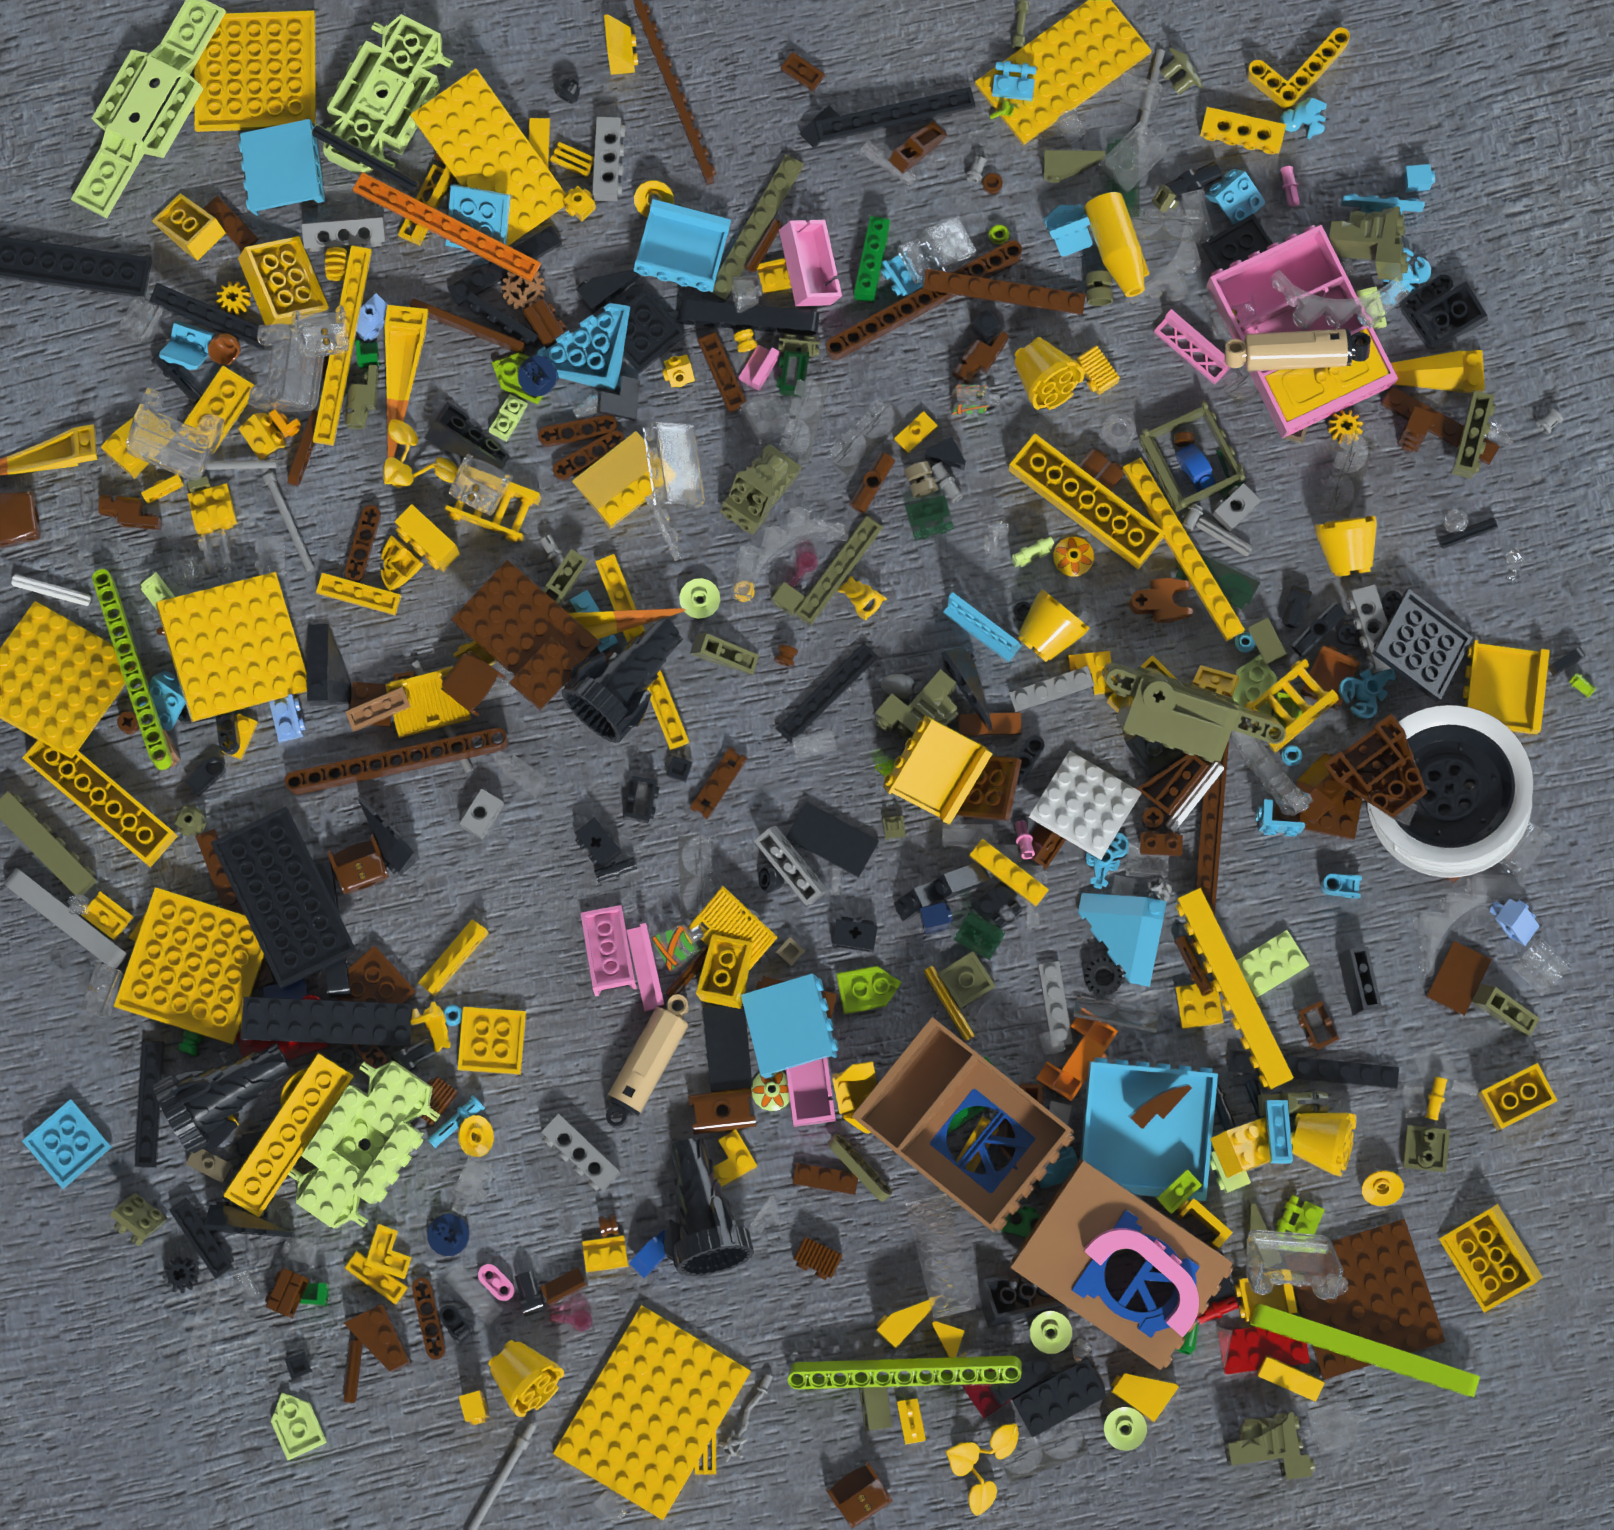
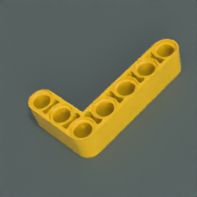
M1342 27L1336 28L1289 81L1285 80L1261 60H1254L1250 63L1247 78L1281 108L1290 109L1346 49L1350 39L1349 31ZM1341 37L1344 39V42H1338L1335 38ZM1328 51L1331 53V56L1326 57L1322 52ZM1309 66H1316L1318 71H1312ZM1258 69L1262 73L1256 75L1252 72V70ZM1302 80L1305 82V85H1298L1296 81ZM1274 82L1277 86L1270 87L1267 83ZM1288 94L1293 99L1286 100L1283 95Z

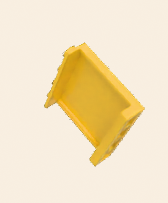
M1475 640L1472 646L1468 647L1467 658H1470V666H1466L1465 678H1468V684L1463 689V698H1466L1465 706L1463 707H1469L1489 714L1513 732L1538 735L1542 725L1550 650L1531 651L1479 644L1478 640Z
M925 715L918 722L912 738L907 740L902 755L897 757L893 770L885 777L883 788L889 794L893 793L938 816L943 822L950 825L992 753L985 746Z

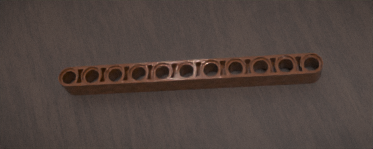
M1008 241L951 273L990 278L1019 262L1022 255V246L1017 241ZM1015 249L1018 254L1013 256L1008 254L1007 251ZM998 259L1000 263L993 265L990 263V260ZM975 268H979L983 272L979 275H976L972 272V270ZM920 289L831 337L826 344V353L830 359L839 360L957 295L940 294ZM921 297H927L930 301L926 304H923L919 301V299ZM903 307H910L912 311L904 313L901 309ZM891 316L894 318V321L887 323L883 319ZM868 326H874L876 328V331L870 333L866 330V328ZM855 335L859 339L856 342H850L848 337ZM833 345L841 347L838 352H833L830 348Z
M493 728L293 771L285 776L284 783L292 794L300 795L500 752L508 747L509 739L503 729ZM497 736H503L502 742L494 743V739ZM476 741H483L481 747H473ZM456 745H463L462 750L459 752H454L453 748ZM436 749H442V753L439 756H433V752ZM417 753L422 754V757H421L420 760H418V761L412 760V758H413V756H414L415 754H417ZM395 758H402L400 764H392ZM381 762L379 769H372L374 763ZM354 767H361L359 773L352 774V769ZM341 771L339 777L331 778L333 772ZM320 775L318 782H311L313 776ZM300 780L298 786L291 787L292 781Z

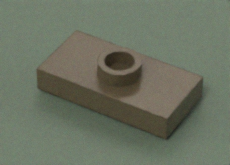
M204 1149L196 1153L192 1152L186 1162V1165L224 1184L234 1166Z

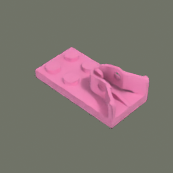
M622 905L580 913L595 996H599L604 989L630 985L633 989H637Z

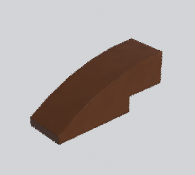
M933 121L911 135L906 143L895 149L888 161L903 174L928 155L948 134Z
M1183 1084L1164 1090L1139 1105L1128 1117L1141 1129H1144L1156 1114L1164 1119L1192 1087L1188 1084Z

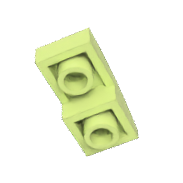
M510 394L500 408L499 415L489 428V433L507 442L528 403Z

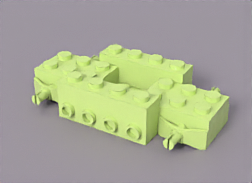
M402 14L385 27L374 22L372 30L383 36L382 48L368 41L363 46L361 45L356 52L357 57L355 61L351 62L347 67V75L344 80L341 79L339 81L335 96L330 97L327 103L328 113L331 120L335 123L330 128L327 127L326 130L392 167L395 166V163L385 159L384 147L400 155L403 154L418 127L410 117V114L433 99L440 89L437 76L428 72V70L439 63L449 69L453 65V60L443 56L441 34ZM380 90L388 91V95L385 98L377 96ZM324 142L323 152L329 161L359 176L362 172L368 174L373 171L370 167Z
M391 1061L378 1069H374L366 1062H363V1066H360L359 1069L370 1077L368 1094L355 1085L346 1087L340 1096L341 1098L333 1106L328 1117L321 1124L317 1133L301 1155L318 1168L307 1174H301L292 1168L288 1174L298 1183L296 1204L329 1227L338 1228L350 1220L364 1227L368 1219L358 1214L360 1197L369 1204H376L378 1201L381 1203L388 1193L385 1190L389 1184L393 1185L398 1179L400 1168L402 1166L405 1167L411 1160L410 1153L413 1149L417 1150L424 1140L421 1138L424 1133L409 1122L421 1115H426L436 1122L440 1116L430 1106L433 1087L395 1061ZM364 1138L368 1139L371 1143L370 1148L366 1151L360 1148V1141Z

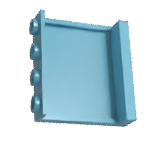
M310 119L240 133L239 149L243 153L241 166L246 177L243 183L248 193L246 206L256 216L259 215L260 210L313 199L317 203L325 202L318 141L312 135L315 124Z
M652 199L637 260L635 261L634 272H638L642 276L657 277L661 281L676 282L685 287H695L703 292H713L731 220Z
M813 973L741 995L760 1075L764 1078L773 1077V1073L832 1056L837 1058L836 1051L839 1050L836 1039L832 1037L831 1031L834 1028L831 1019L827 1017L826 1011L829 1008L826 999L822 997L823 984L821 979Z

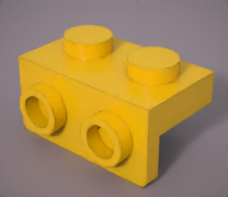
M266 413L253 414L238 428L259 460L267 459L278 448H284L287 445L283 440V435L277 431L272 423V419Z

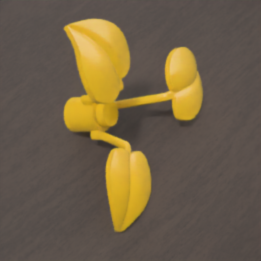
M396 419L390 420L387 427L388 433L395 442L402 445L405 444V450L400 461L390 457L384 462V484H392L396 488L409 486L413 483L415 477L431 468H435V474L446 482L459 485L464 483L457 465L444 457H438L435 463L412 474V469L408 465L403 464L410 445L416 446L418 444V436L407 423Z
M1016 1423L1002 1425L993 1432L990 1438V1447L992 1449L979 1448L973 1442H961L945 1451L951 1470L955 1475L964 1476L971 1471L979 1480V1484L971 1488L968 1496L970 1509L976 1516L981 1515L993 1504L997 1495V1488L992 1481L984 1482L983 1478L973 1468V1464L978 1461L980 1452L994 1453L997 1459L1008 1457L1015 1449L1018 1441V1426Z

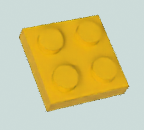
M1212 982L1209 983L1214 991L1207 996H1201V992L1196 984L1175 987L1182 1029L1224 1023L1219 992H1216Z

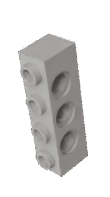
M597 117L593 176L594 201H618V195H622V183L619 182V175H623V163H620V156H624V144H621V137H625V125H622L621 118ZM608 137L615 138V141L612 143H607L605 140ZM608 156L615 158L612 162L604 161ZM608 175L614 177L613 180L609 182L603 180L604 177Z
M384 216L301 224L304 249L309 248V252L322 251L321 247L342 248V245H350V248L351 246L362 247V244L370 243V247L382 246V242L387 241ZM360 228H368L370 236L362 238L359 234ZM341 229L349 231L350 237L348 240L340 238L339 232ZM320 231H327L329 233V240L327 242L320 240Z
M1374 584L1353 590L1348 595L1347 604L1349 609L1353 610L1355 616L1353 618L1356 630L1359 629L1361 637H1359L1362 649H1365L1367 653V666L1369 669L1372 668L1373 673L1391 669L1372 654L1374 645L1377 644L1388 624L1376 586ZM1367 606L1371 613H1363L1361 607ZM1367 626H1374L1377 633H1370Z
M777 826L768 828L754 840L756 845L806 906L813 904L828 891Z
M559 1113L541 1131L544 1135L542 1140L550 1147L555 1145L560 1150L557 1154L565 1162L568 1160L575 1164L573 1169L581 1177L585 1174L590 1179L588 1183L596 1191L600 1188L604 1192L621 1174ZM563 1134L570 1136V1141L567 1145L559 1144V1137ZM577 1149L585 1150V1156L581 1160L574 1158V1152ZM593 1163H597L601 1167L597 1174L589 1172V1167Z

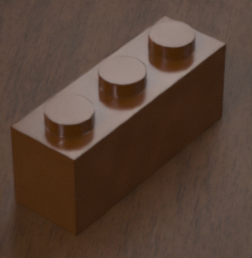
M1416 406L1414 407L1398 445L1402 446L1403 450L1408 452L1418 451L1427 434L1434 413Z

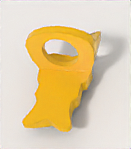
M850 576L847 582L837 590L840 593H845L855 606L857 615L864 620H867L868 617L874 614L882 602L887 600L882 594L873 590L871 586L855 581L853 576ZM874 598L872 608L864 611L863 608Z
M431 1002L430 1007L423 1012V1015H420L417 1008L412 1009L411 1025L425 1022L434 1041V1051L439 1052L443 1047L446 1049L450 1048L451 1044L448 1039L445 1014L436 1005V1002Z

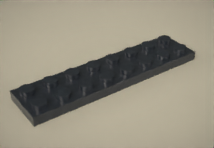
M0 236V278L145 299L152 265L150 257Z
M243 996L240 1039L410 1046L412 1026L410 1020L412 1018L413 1004Z

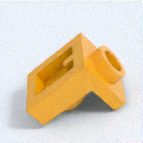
M276 409L269 413L270 418L285 438L294 436L299 432L301 424L297 418L289 423L283 413L278 414Z

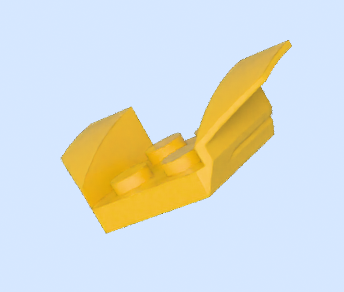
M873 1061L852 1064L844 1072L831 1074L839 1113L842 1114L846 1121L866 1134L871 1132L857 1122L852 1115L877 1086Z

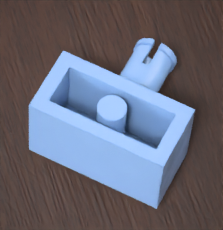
M377 293L360 310L356 334L365 343L369 340H374L379 335V331L385 326L388 304Z
M1509 899L1505 906L1499 904V902H1494L1490 908V913L1497 916L1495 919L1507 936L1526 946L1539 928L1535 915L1528 911L1529 907L1520 900L1515 902Z

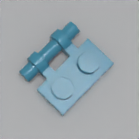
M1005 61V63L996 62V70H1002L1003 75H995L992 96L1032 101L1035 79H1027V74L1036 75L1037 67L1029 66L1028 63L1020 65L1012 64L1011 61ZM1009 72L1021 73V78L1011 77Z

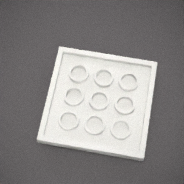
M1069 751L1032 810L1029 818L1101 860L1140 797L1141 792Z

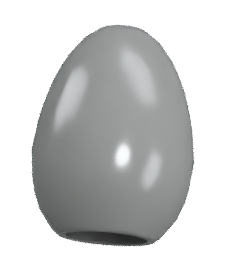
M891 674L881 680V688L888 695L894 694L898 699H908L914 693L915 682L907 675Z

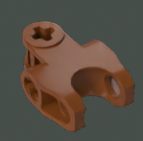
M1173 578L1151 580L1150 589L1138 590L1133 593L1129 601V607L1135 614H1153L1154 623H1170L1192 617L1193 608L1179 607L1175 605L1172 599L1174 593L1189 590L1191 587L1190 581ZM1138 599L1144 602L1143 606H1140L1139 602H1137Z

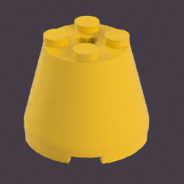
M1041 337L1035 338L1032 343L1025 348L1018 349L1014 354L1016 357L1014 366L1030 403L1037 410L1046 407L1048 410L1060 406L1074 395L1072 390L1078 382H1083L1084 370L1078 362Z
M1376 515L1365 516V518L1359 517L1325 522V525H1314L1316 537L1331 573H1334L1335 576L1351 575L1350 571L1353 570L1355 573L1371 571L1370 567H1373L1377 529Z
M1041 589L1018 633V639L1030 649L1034 646L1033 651L1047 662L1048 659H1053L1084 636L1090 628L1045 590Z
M1347 1112L1297 1113L1295 1119L1296 1132L1291 1133L1293 1155L1332 1175L1342 1177L1343 1173L1341 1170L1346 1171L1354 1143L1352 1142L1354 1136L1352 1129H1356V1115Z
M510 1340L504 1345V1350L498 1356L496 1355L490 1359L488 1365L509 1408L518 1417H524L527 1411L533 1408L538 1410L551 1399L559 1389L557 1383L564 1376V1370L557 1363L522 1342Z

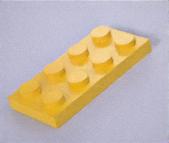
M222 366L179 429L178 434L213 455L258 389L257 386Z

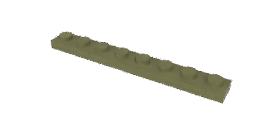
M787 154L785 155L719 270L713 292L708 291L709 294L724 302L728 300L745 270V264L769 224L775 218L803 169L804 163Z

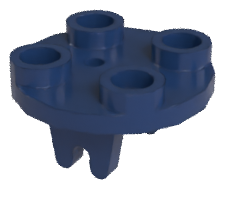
M531 356L524 360L519 367V384L527 394L540 397L548 394L559 379L556 367L547 357Z
M443 1214L435 1218L430 1224L427 1231V1240L430 1247L437 1254L455 1256L466 1248L470 1230L460 1217L453 1214Z

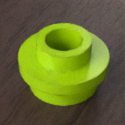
M995 225L989 231V239L996 245H1002L1008 241L1009 231L1003 225ZM1001 233L1003 236L1001 238H997L995 234Z

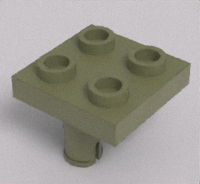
M1407 1125L1403 1168L1446 1173L1450 1130Z
M136 1193L117 1206L110 1215L117 1221L114 1228L117 1230L121 1226L118 1231L120 1233H126L127 1230L132 1232L131 1241L134 1243L137 1238L135 1243L137 1246H142L145 1239L164 1225L167 1220L165 1215Z

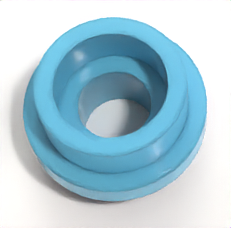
M1243 632L1236 636L1235 647L1240 652L1248 653L1255 647V642L1249 632ZM1242 639H1247L1249 644L1243 645Z
M1289 745L1282 751V761L1288 766L1298 765L1302 760V751L1297 746ZM1294 753L1295 759H1289L1288 754Z
M449 1005L443 1010L447 1025L456 1026L461 1023L463 1011L460 1007ZM451 1012H455L457 1014V1017L455 1019L449 1018V1014Z

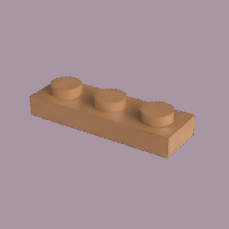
M401 687L352 708L345 713L352 730L355 732L406 710L411 705L404 688Z

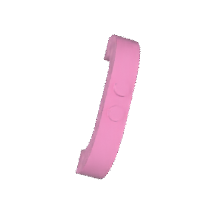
M1110 1229L1094 1237L1083 1250L1100 1266L1113 1252L1119 1249H1132L1141 1254L1174 1283L1178 1292V1302L1175 1309L1164 1321L1183 1337L1192 1327L1197 1317L1199 1296L1193 1279L1180 1266L1182 1261L1174 1254L1171 1256L1164 1252L1166 1247L1157 1239L1153 1242L1144 1234L1132 1229Z

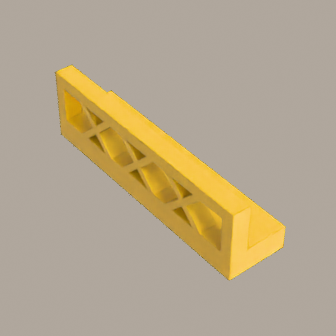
M434 164L432 165L416 200L421 201L422 199L424 204L439 210L454 180L447 167L443 169ZM435 172L442 174L437 184H434L432 180ZM434 189L429 201L425 202L424 193ZM405 219L398 236L421 246L428 229L416 224L411 236L405 234L407 227L416 224Z
M472 919L418 984L435 997L489 934L487 929Z

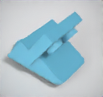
M1081 204L1058 205L1047 217L1043 218L1048 234L1054 239L1061 256L1070 255L1092 245V239L1087 228L1090 225V221Z

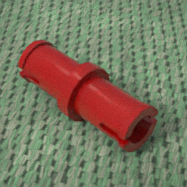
M1231 1296L1219 1303H1211V1306L1203 1314L1199 1313L1196 1317L1198 1324L1202 1325L1216 1317L1217 1319L1222 1318L1223 1314L1238 1309L1239 1306L1237 1301L1235 1302V1297Z

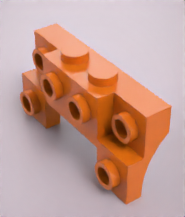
M1083 1009L1070 1027L1084 1037L1063 1069L1060 1070L1047 1061L1035 1079L1070 1102L1083 1083L1087 1082L1089 1061H1094L1095 1057L1106 1058L1107 1055L1104 1052L1118 1032L1109 1024L1097 1019Z

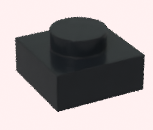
M672 756L666 776L686 783L693 762Z
M306 1352L284 1359L292 1380L313 1372Z

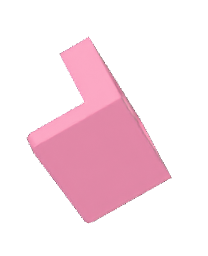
M758 345L741 372L739 380L760 391L780 357L779 351L774 348L768 350Z

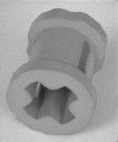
M1549 408L1548 413L1541 420L1536 421V425L1543 433L1548 435L1557 423L1563 421V417L1554 408Z

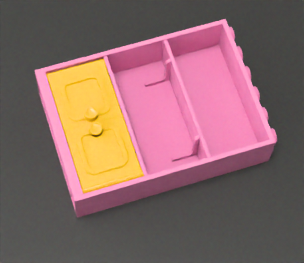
M1315 225L1309 226L1303 230L1304 233L1301 235L1292 234L1285 238L1286 241L1284 243H1273L1267 247L1265 252H1254L1248 256V260L1243 262L1237 260L1230 264L1229 269L1223 271L1221 268L1211 273L1212 276L1206 285L1232 339H1240L1244 342L1247 334L1349 329L1351 336L1355 333L1363 332L1371 338L1369 358L1361 362L1352 360L1351 366L1249 372L1282 439L1392 387L1398 380L1322 225L1317 227ZM1231 309H1235L1237 311L1236 316L1233 315Z

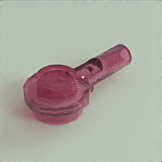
M804 552L799 556V568L788 583L792 588L795 589L806 572H812L817 568L818 559L813 553Z
M579 1310L573 1315L550 1314V1322L571 1324L574 1329L580 1332L588 1330L593 1322L591 1314L584 1310Z

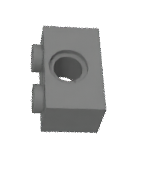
M1244 483L1240 487L1236 485L1228 493L1230 497L1227 500L1221 499L1213 507L1215 511L1212 516L1228 532H1231L1261 502ZM1230 503H1238L1240 510H1233L1230 507Z
M481 789L479 793L475 792L470 800L472 804L468 810L465 809L462 812L459 824L463 829L483 840L503 808L504 803L502 800ZM480 808L486 810L483 817H475L476 810Z

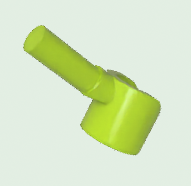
M1003 101L1002 108L990 114V119L1000 115L1011 116L1015 105H1009V101Z

